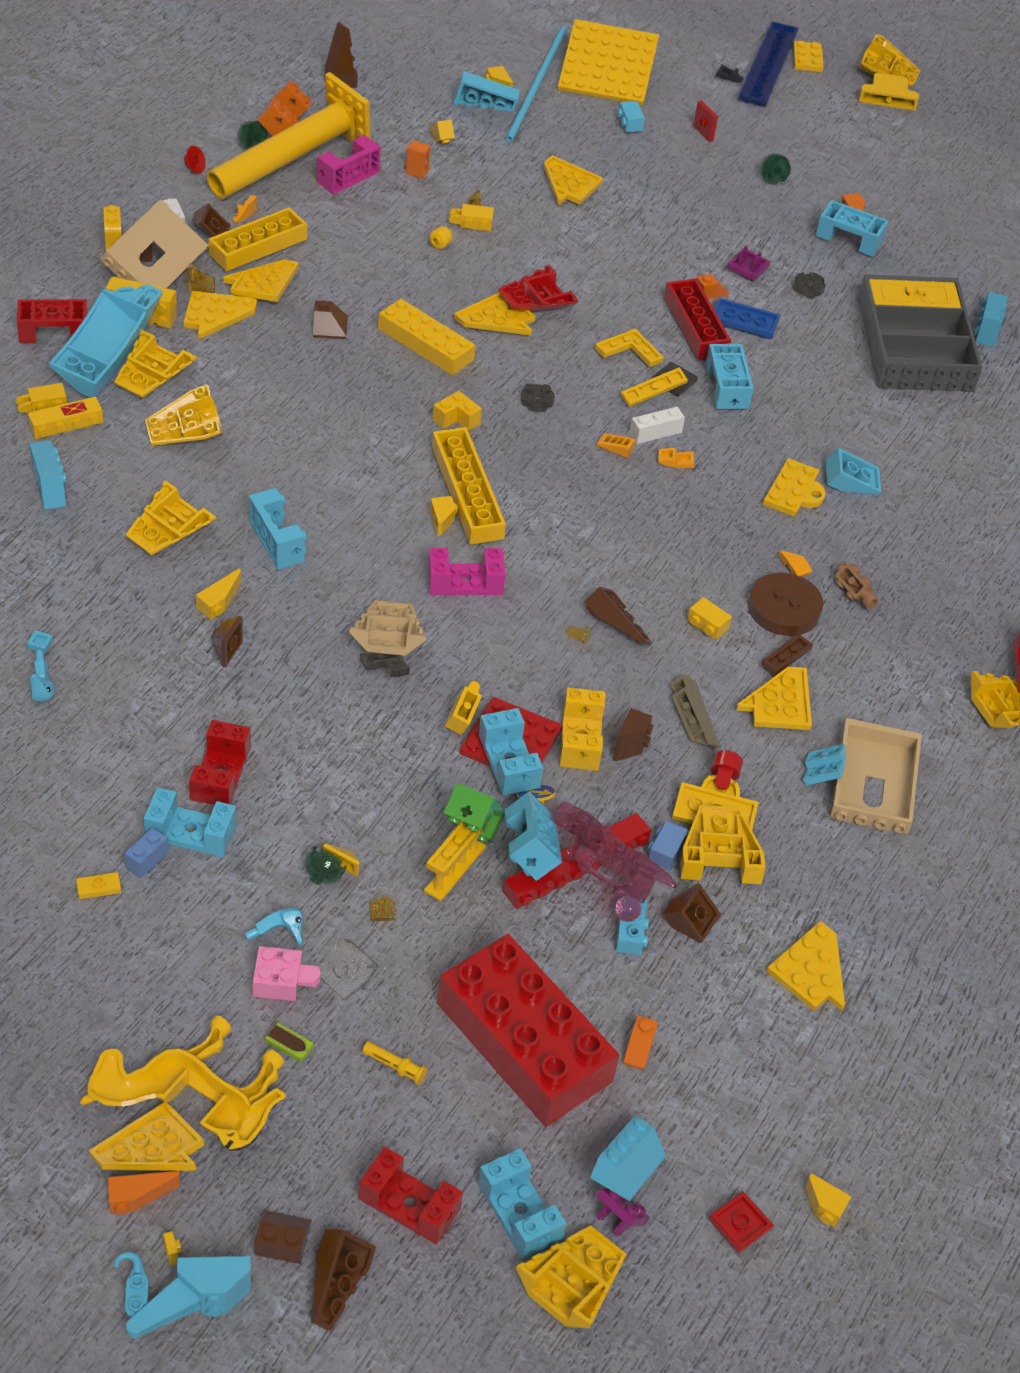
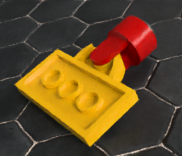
M729 750L718 751L714 755L711 766V773L714 776L709 775L701 787L682 782L672 819L693 824L700 805L739 807L752 830L759 802L740 797L738 782H734V780L740 777L743 765L741 756Z

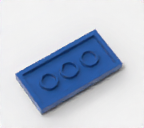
M723 298L718 299L714 308L722 325L771 339L781 316L777 313Z

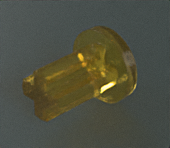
M569 626L567 637L580 639L582 643L586 644L590 637V627L582 629Z

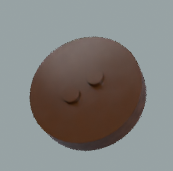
M772 573L761 577L755 582L750 593L748 608L754 621L765 630L783 636H797L798 634L802 635L811 631L818 624L823 609V599L816 586L807 579L790 573Z

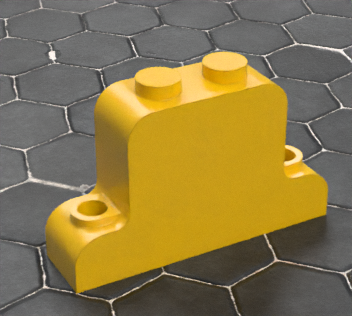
M883 73L874 74L872 85H862L859 102L914 111H916L919 100L917 92L908 90L907 78Z
M103 206L106 251L122 236L120 206Z

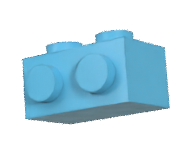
M620 102L617 115L618 118L620 117L621 125L624 126L625 131H643L645 117L638 102Z
M621 906L618 919L616 952L641 955L642 948L647 947L648 935L644 934V930H648L649 918L645 917L646 909Z

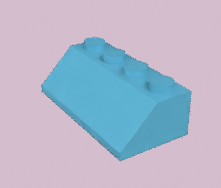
M634 1116L598 1157L590 1178L631 1201L666 1157L655 1128L645 1120Z

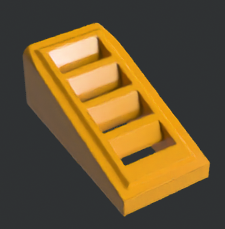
M604 433L597 442V446L628 458L635 448L636 439Z

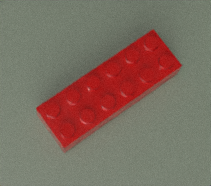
M697 278L666 283L664 298L697 360L707 358L710 344H731L728 333Z

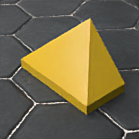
M326 843L323 845V859L356 877L359 875L360 862L353 851Z

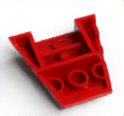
M550 264L545 266V269L542 271L539 269L534 271V274L529 277L527 275L521 277L519 282L513 281L498 288L499 293L510 307L516 310H553L571 307L578 303V299L572 291L563 293L556 284L557 273Z

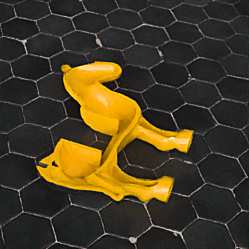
M215 1015L209 1023L210 1034L203 1043L189 1050H165L155 1056L146 1066L130 1074H126L123 1068V1055L118 1049L105 1050L101 1053L89 1079L88 1094L81 1099L80 1104L87 1105L97 1100L105 1105L127 1106L152 1098L170 1102L189 1085L216 1103L202 1119L200 1125L207 1131L219 1136L226 1149L231 1151L241 1150L249 1147L256 1141L272 1108L285 1099V1093L277 1088L266 1094L270 1085H273L278 1080V1070L285 1062L279 1053L268 1049L262 1057L263 1066L260 1073L251 1084L239 1088L223 1081L202 1062L209 1056L221 1052L224 1048L223 1038L232 1029L226 1019Z

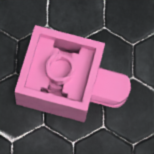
M259 946L253 977V997L296 1001L298 986L317 987L319 985L320 969L318 966L303 965L302 951Z

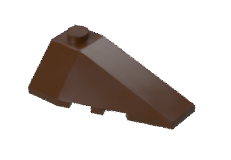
M338 22L325 64V74L330 72L349 87L356 88L358 74L357 69H354L353 65L355 57L352 56L350 49L352 47L349 28Z
M599 587L584 601L587 605L586 609L593 616L596 615L642 644L650 645L652 643L638 624L633 623L635 618L624 610L626 608L625 604L612 589Z
M343 1229L324 1230L317 1252L311 1313L312 1324L327 1331L333 1329L345 1309L347 1299L358 1289L356 1285L361 1277L366 1276L376 1246Z

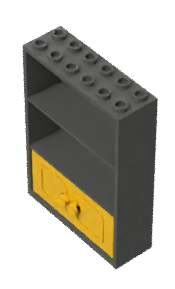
M864 274L858 302L878 388L975 392L982 370V363L958 278Z

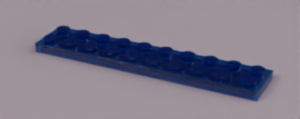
M771 22L741 89L738 100L758 106H767L799 28Z

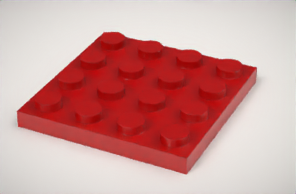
M492 697L482 715L519 708L524 720L523 740L529 754L537 753L541 763H543L561 733L563 724ZM480 716L460 748L459 754L491 767L479 737Z

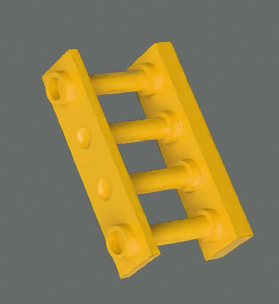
M460 823L426 863V868L436 873L435 877L424 889L426 894L440 902L445 898L485 850L486 845L477 840L482 831L478 830L477 833L466 829L467 825Z

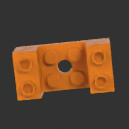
M290 80L274 95L257 120L273 136L299 122L297 118L310 107L312 101L308 95L300 90L296 83Z

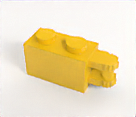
M463 204L462 209L452 208L449 211L450 216L448 220L452 224L460 225V228L491 232L494 207Z
M58 383L27 388L28 394L18 396L15 400L19 412L27 413L66 404L67 396L63 384Z
M472 681L468 687L465 686L459 693L445 722V727L461 735L470 725L482 697L478 693L480 689L479 683Z

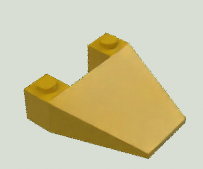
M699 806L682 851L680 860L681 879L701 881L704 866L740 868L741 883L762 884L766 868L764 852L739 807Z

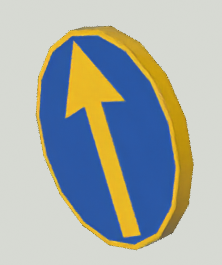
M541 784V788L516 793L519 799L530 792L544 804L545 800L551 799L556 795V789L550 785Z

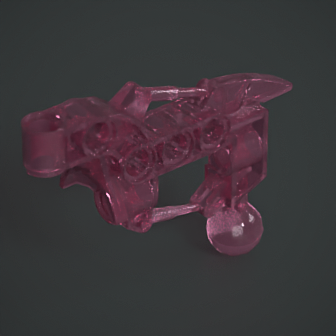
M562 802L552 815L556 825L574 835L563 859L570 863L578 862L577 866L583 873H590L599 880L604 881L613 888L612 893L614 895L622 896L615 905V913L620 920L632 922L640 916V903L644 904L656 880L676 888L677 883L662 867L645 856L643 852H636L625 845V842L612 833L613 829L611 827L602 826L589 812L569 802ZM594 862H597L632 880L631 882H616L614 884L592 866Z

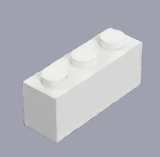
M678 407L633 417L629 433L632 438L636 439V444L679 434L683 431L685 417Z

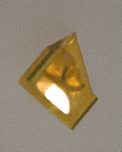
M190 263L188 268L189 293L192 291L215 293V277H210Z

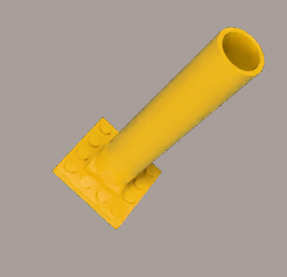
M328 72L325 74L327 107L210 169L206 173L210 189L219 199H225L341 134L352 143L354 139L363 135L371 139L369 101Z

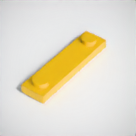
M680 367L621 391V396L627 406L631 407L684 385L688 380Z

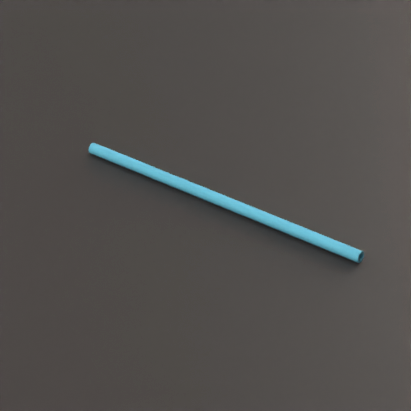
M565 27L559 29L506 136L508 142L513 141L567 31Z

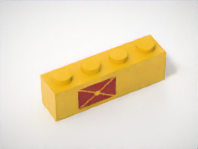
M95 396L29 412L28 422L35 439L103 423V410Z

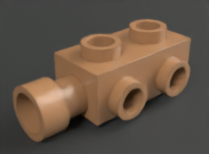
M848 562L841 564L835 574L838 578L836 583L841 588L848 590L846 594L853 601L856 599L861 603L863 602L867 609L875 607L879 599L872 593L874 591L870 585L872 582L865 575L862 576L860 574L861 569L853 563L851 565Z

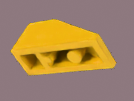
M238 568L196 594V608L210 620L226 611L242 583L241 569Z

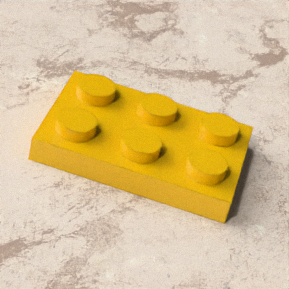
M794 41V70L823 72L822 44Z

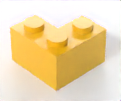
M457 391L434 404L432 420L443 429L457 422L462 427H467L469 431L481 424L482 408L462 392Z

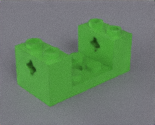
M456 783L443 812L448 817L447 820L456 827L463 823L467 825L466 829L475 833L478 830L482 831L477 840L483 843H487V840L490 842L494 841L505 817L504 810L495 798L459 783Z

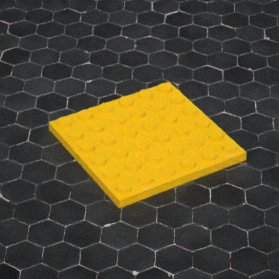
M575 19L558 83V90L621 102L637 101L639 105L643 106L659 34Z

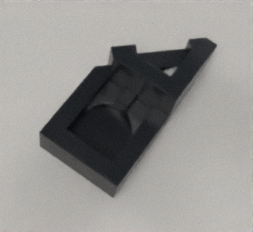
M722 64L716 74L717 77L732 82H742L744 79L743 76L739 75L738 68L732 70Z

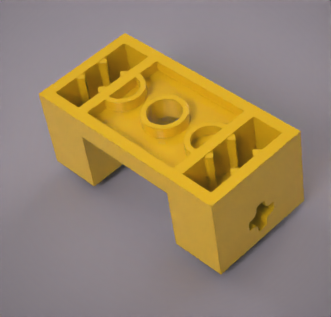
M567 687L563 713L560 767L599 771L603 745L601 730L605 708V691Z

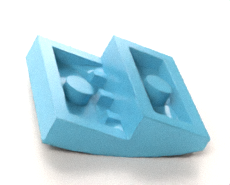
M845 744L808 753L805 760L808 769L803 778L806 785L842 778L846 761Z

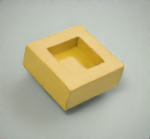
M173 1231L163 1233L164 1247L169 1266L177 1264L178 1254L182 1253L179 1239H174Z

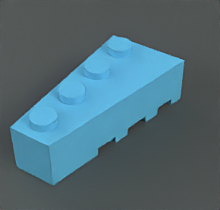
M463 71L454 95L453 105L465 104L468 107L474 105L485 109L486 107H491L494 110L514 112L519 98V89Z

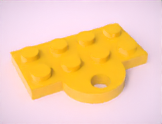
M788 458L767 493L763 505L793 517L797 515L801 507L815 508L820 506L826 494L824 487L816 481L820 470Z

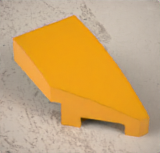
M251 195L244 203V206L237 205V215L233 217V222L239 223L250 217L257 210V196Z
M780 551L778 553L784 566H789L792 574L803 577L813 572L803 556L787 551Z

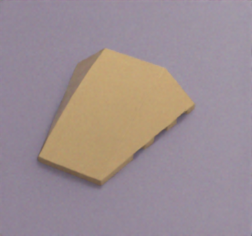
M375 600L367 609V613H363L361 620H357L355 627H351L349 632L367 652L405 656L426 641L423 629L419 626V619L416 618L417 614L414 607L408 603Z

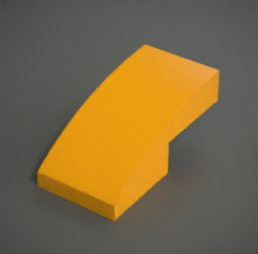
M676 448L659 449V464L675 468H694V451L677 453Z

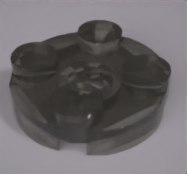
M801 272L795 277L793 290L806 296L808 299H815V296L823 294L826 284L824 283V278L817 273L810 272V274H805V272Z
M526 384L521 392L520 401L523 406L524 404L528 406L530 411L544 412L548 407L553 406L555 396L551 387L547 384Z

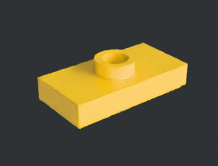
M118 872L76 878L79 899L121 893Z

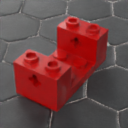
M87 299L18 300L17 328L19 343H36L37 327H70V337H72L88 314Z
M211 720L206 734L207 750L201 766H194L189 779L190 800L215 805L216 801L231 805L251 748V727Z
M384 1146L359 1181L358 1199L437 1245L461 1210L463 1191L444 1180L436 1191L403 1171L404 1157ZM407 1198H412L416 1201V1204L407 1206L403 1201Z

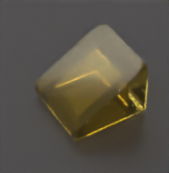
M477 190L470 197L469 205L481 206L480 190Z
M389 896L370 902L371 921L396 920L395 903Z

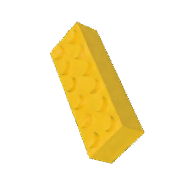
M289 207L209 238V255L227 272L307 240V223Z
M399 299L379 313V330L452 376L474 361L476 348L474 343L405 300Z

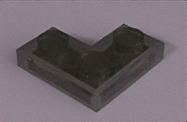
M375 652L360 654V662L366 670L385 668L391 677L409 675L410 668L401 655Z

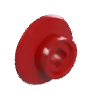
M195 145L190 146L184 156V163L188 169L200 174L206 166L205 156L199 147Z

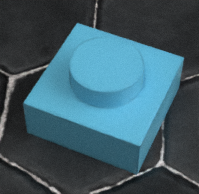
M35 630L27 642V649L34 651L42 650L46 654L53 642V635Z

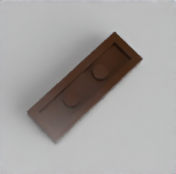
M798 634L762 660L761 666L776 676L812 650L813 644Z

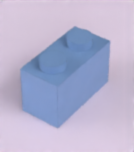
M666 821L663 827L658 828L655 842L651 841L647 849V852L650 853L648 861L671 870L686 842L688 830Z
M152 827L124 853L125 868L139 878H142L169 853L168 837Z

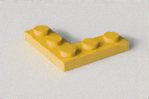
M636 329L595 343L596 351L603 358L631 348L649 367L663 363L664 357Z

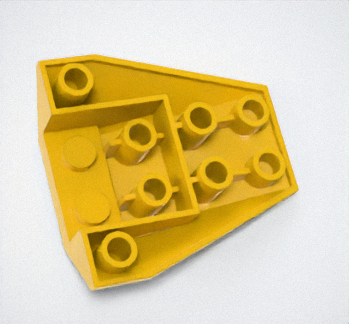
M879 34L875 35L858 65V68L869 75L874 76L876 73L905 77L908 79V86L911 87L920 73V69L886 40L885 37Z
M208 384L187 392L145 419L152 446L204 440L223 433L218 410Z

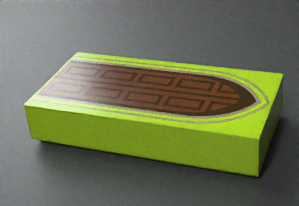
M278 1022L265 1037L266 1043L300 1063L303 1062L314 1048L313 1042Z

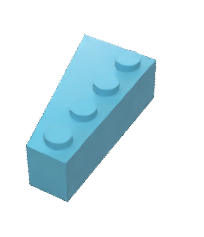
M989 292L988 297H984L974 333L977 336V343L995 346L1003 322L1002 319L1008 296Z
M51 440L29 443L31 459L38 486L40 487L44 510L66 506L64 483H67L56 446L53 447Z

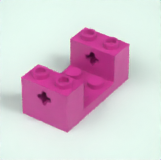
M363 135L353 140V154L350 157L340 160L330 151L318 156L317 183L331 194H336L379 173L381 146L366 135Z
M429 548L428 578L430 595H503L505 583L503 548H484L483 563H449L448 548ZM462 578H468L470 580L464 581Z

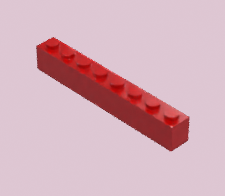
M636 813L560 851L562 863L537 881L531 875L527 876L523 870L505 879L502 892L516 909L528 906L537 898H543L549 892L561 889L567 883L580 879L584 874L590 871L594 872L600 866L613 862L617 857L627 855L633 849L646 845L649 842L651 828Z

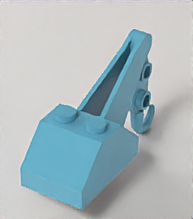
M124 1252L116 1258L114 1267L118 1268L120 1262L124 1259L133 1261V1270L126 1282L125 1311L131 1317L126 1324L128 1336L133 1339L139 1338L196 1311L210 1317L227 1314L251 1291V1256L177 1258V1278L149 1303L148 1279L143 1270V1262L140 1256L134 1252Z

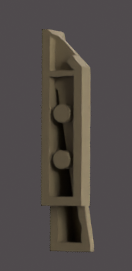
M686 674L681 675L669 685L675 692L672 698L690 740L697 744L712 746L716 749L720 746L696 681Z

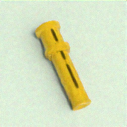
M367 1041L363 1047V1054L393 1068L399 1076L410 1078L415 1081L416 1085H420L427 1074V1067H420L411 1062L410 1058L403 1059L371 1041Z

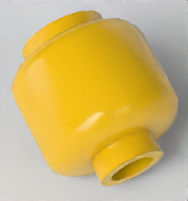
M440 226L430 233L429 240L434 248L444 249L451 244L453 235L449 228Z

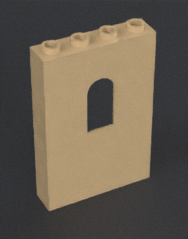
M160 199L104 253L100 260L118 278L168 288L203 253L208 244ZM154 242L165 254L152 267H146L140 262L139 255Z
M846 718L840 745L845 744L846 746L845 768L842 778L835 779L830 818L908 835L913 821L922 734ZM865 777L884 780L882 804L878 807H870L863 801Z

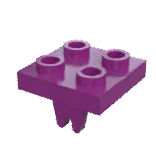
M745 245L744 249L742 248L728 263L727 269L755 281L770 266L771 261L763 258L761 252H758L757 255L749 251L748 246Z
M608 1188L601 1189L596 1195L605 1204L596 1217L598 1220H604L611 1211L622 1220L613 1232L616 1236H621L628 1226L646 1225L650 1219L646 1214L647 1210L641 1204L634 1203L632 1200L628 1201Z

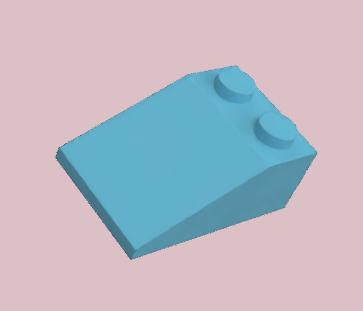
M840 448L836 449L826 459L827 485L843 492L882 493L879 467Z

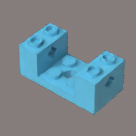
M831 200L820 216L816 236L830 241L838 229L846 230L855 235L862 236L859 252L873 257L884 241L889 220Z
M710 344L706 368L708 375H714L717 382L714 393L716 409H749L754 388L743 345Z
M277 488L249 495V522L278 570L304 562L305 554L307 553L305 547L307 537L305 531L301 530L298 524L278 529V527L283 526V518L285 517L283 505H285V499L283 494H280Z
M519 708L481 715L479 737L502 795L541 788L543 766L538 754H529L523 740L524 720Z
M157 787L144 816V832L146 833L153 827L168 837V844L224 857L236 828V806L216 801L211 815L180 808L177 803L176 791ZM189 827H193L196 829L193 832L186 831V829Z
M528 792L504 810V821L510 829L513 828L518 834V837L508 844L510 859L515 864L518 863L527 876L531 875L537 881L561 864L562 859L555 816Z
M520 1148L481 1166L478 1185L520 1257L524 1260L563 1241L567 1223L555 1204L548 1208L544 1205L530 1182L532 1166ZM517 1206H522L526 1209L527 1212L524 1214H518L515 1212L514 1208Z

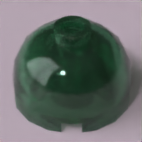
M250 120L244 122L238 130V141L245 150L268 139L267 129L259 121Z
M768 154L760 164V173L763 179L770 184L777 185L782 181L784 182L790 175L791 166L789 160L782 154Z
M311 847L305 859L306 872L311 876L309 880L319 886L321 883L328 885L339 881L347 870V866H340L342 861L323 849L321 852L315 851L317 847Z

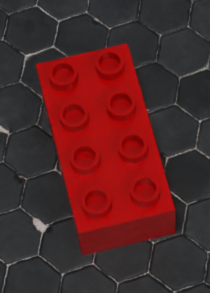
M509 933L440 975L437 1000L439 1007L545 1128L614 1081L620 1054Z

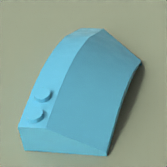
M148 284L134 289L132 286L120 287L116 291L102 289L81 325L49 362V367L79 393L90 398L97 396L131 352L135 341L140 337L141 330L145 329L163 291Z

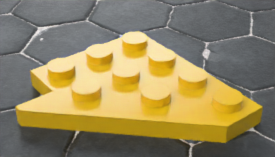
M553 155L544 162V170L558 205H561L566 199L580 205L604 180L601 176Z
M280 260L224 276L223 283L232 284L230 288L231 294L278 302L298 271L299 262Z
M192 291L183 326L184 328L199 329L198 339L204 338L254 315L257 308V298Z
M496 293L454 313V319L463 327L522 335H532V329L527 325L534 322L536 317L530 311L512 309L500 293Z
M787 667L739 702L736 710L753 712L754 727L811 730L812 720L807 668Z
M820 921L769 965L766 972L813 1011L817 1010L827 1000L842 1011L845 1006L837 933Z
M163 1102L90 1149L89 1154L102 1170L194 1171L197 1168L189 1155L205 1144L203 1138L167 1102Z

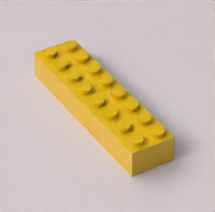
M467 427L433 432L432 449L454 503H457L458 516L469 544L504 540L506 523Z

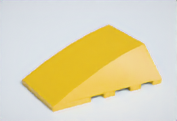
M141 330L139 339L133 345L134 349L129 353L127 362L122 366L114 383L143 398L195 361L197 357L184 350L177 355L157 345L156 336Z
M165 480L161 490L155 493L153 501L144 508L142 516L136 519L125 535L152 556L217 518L205 508L198 511L180 498L178 489Z
M972 671L971 700L989 726L1012 728L1019 725L1020 693L1017 692L1016 679L1011 680L1009 676L1004 675L998 678L994 677L991 673L979 675L978 671Z
M590 1225L568 1237L565 1242L551 1246L550 1250L543 1254L539 1253L533 1256L530 1261L518 1264L516 1270L528 1296L564 1326L590 1328L627 1254Z

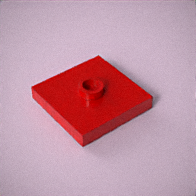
M702 100L697 101L693 127L708 142H713L718 116Z
M744 1191L709 1216V1221L738 1253L749 1247L773 1229L774 1226Z

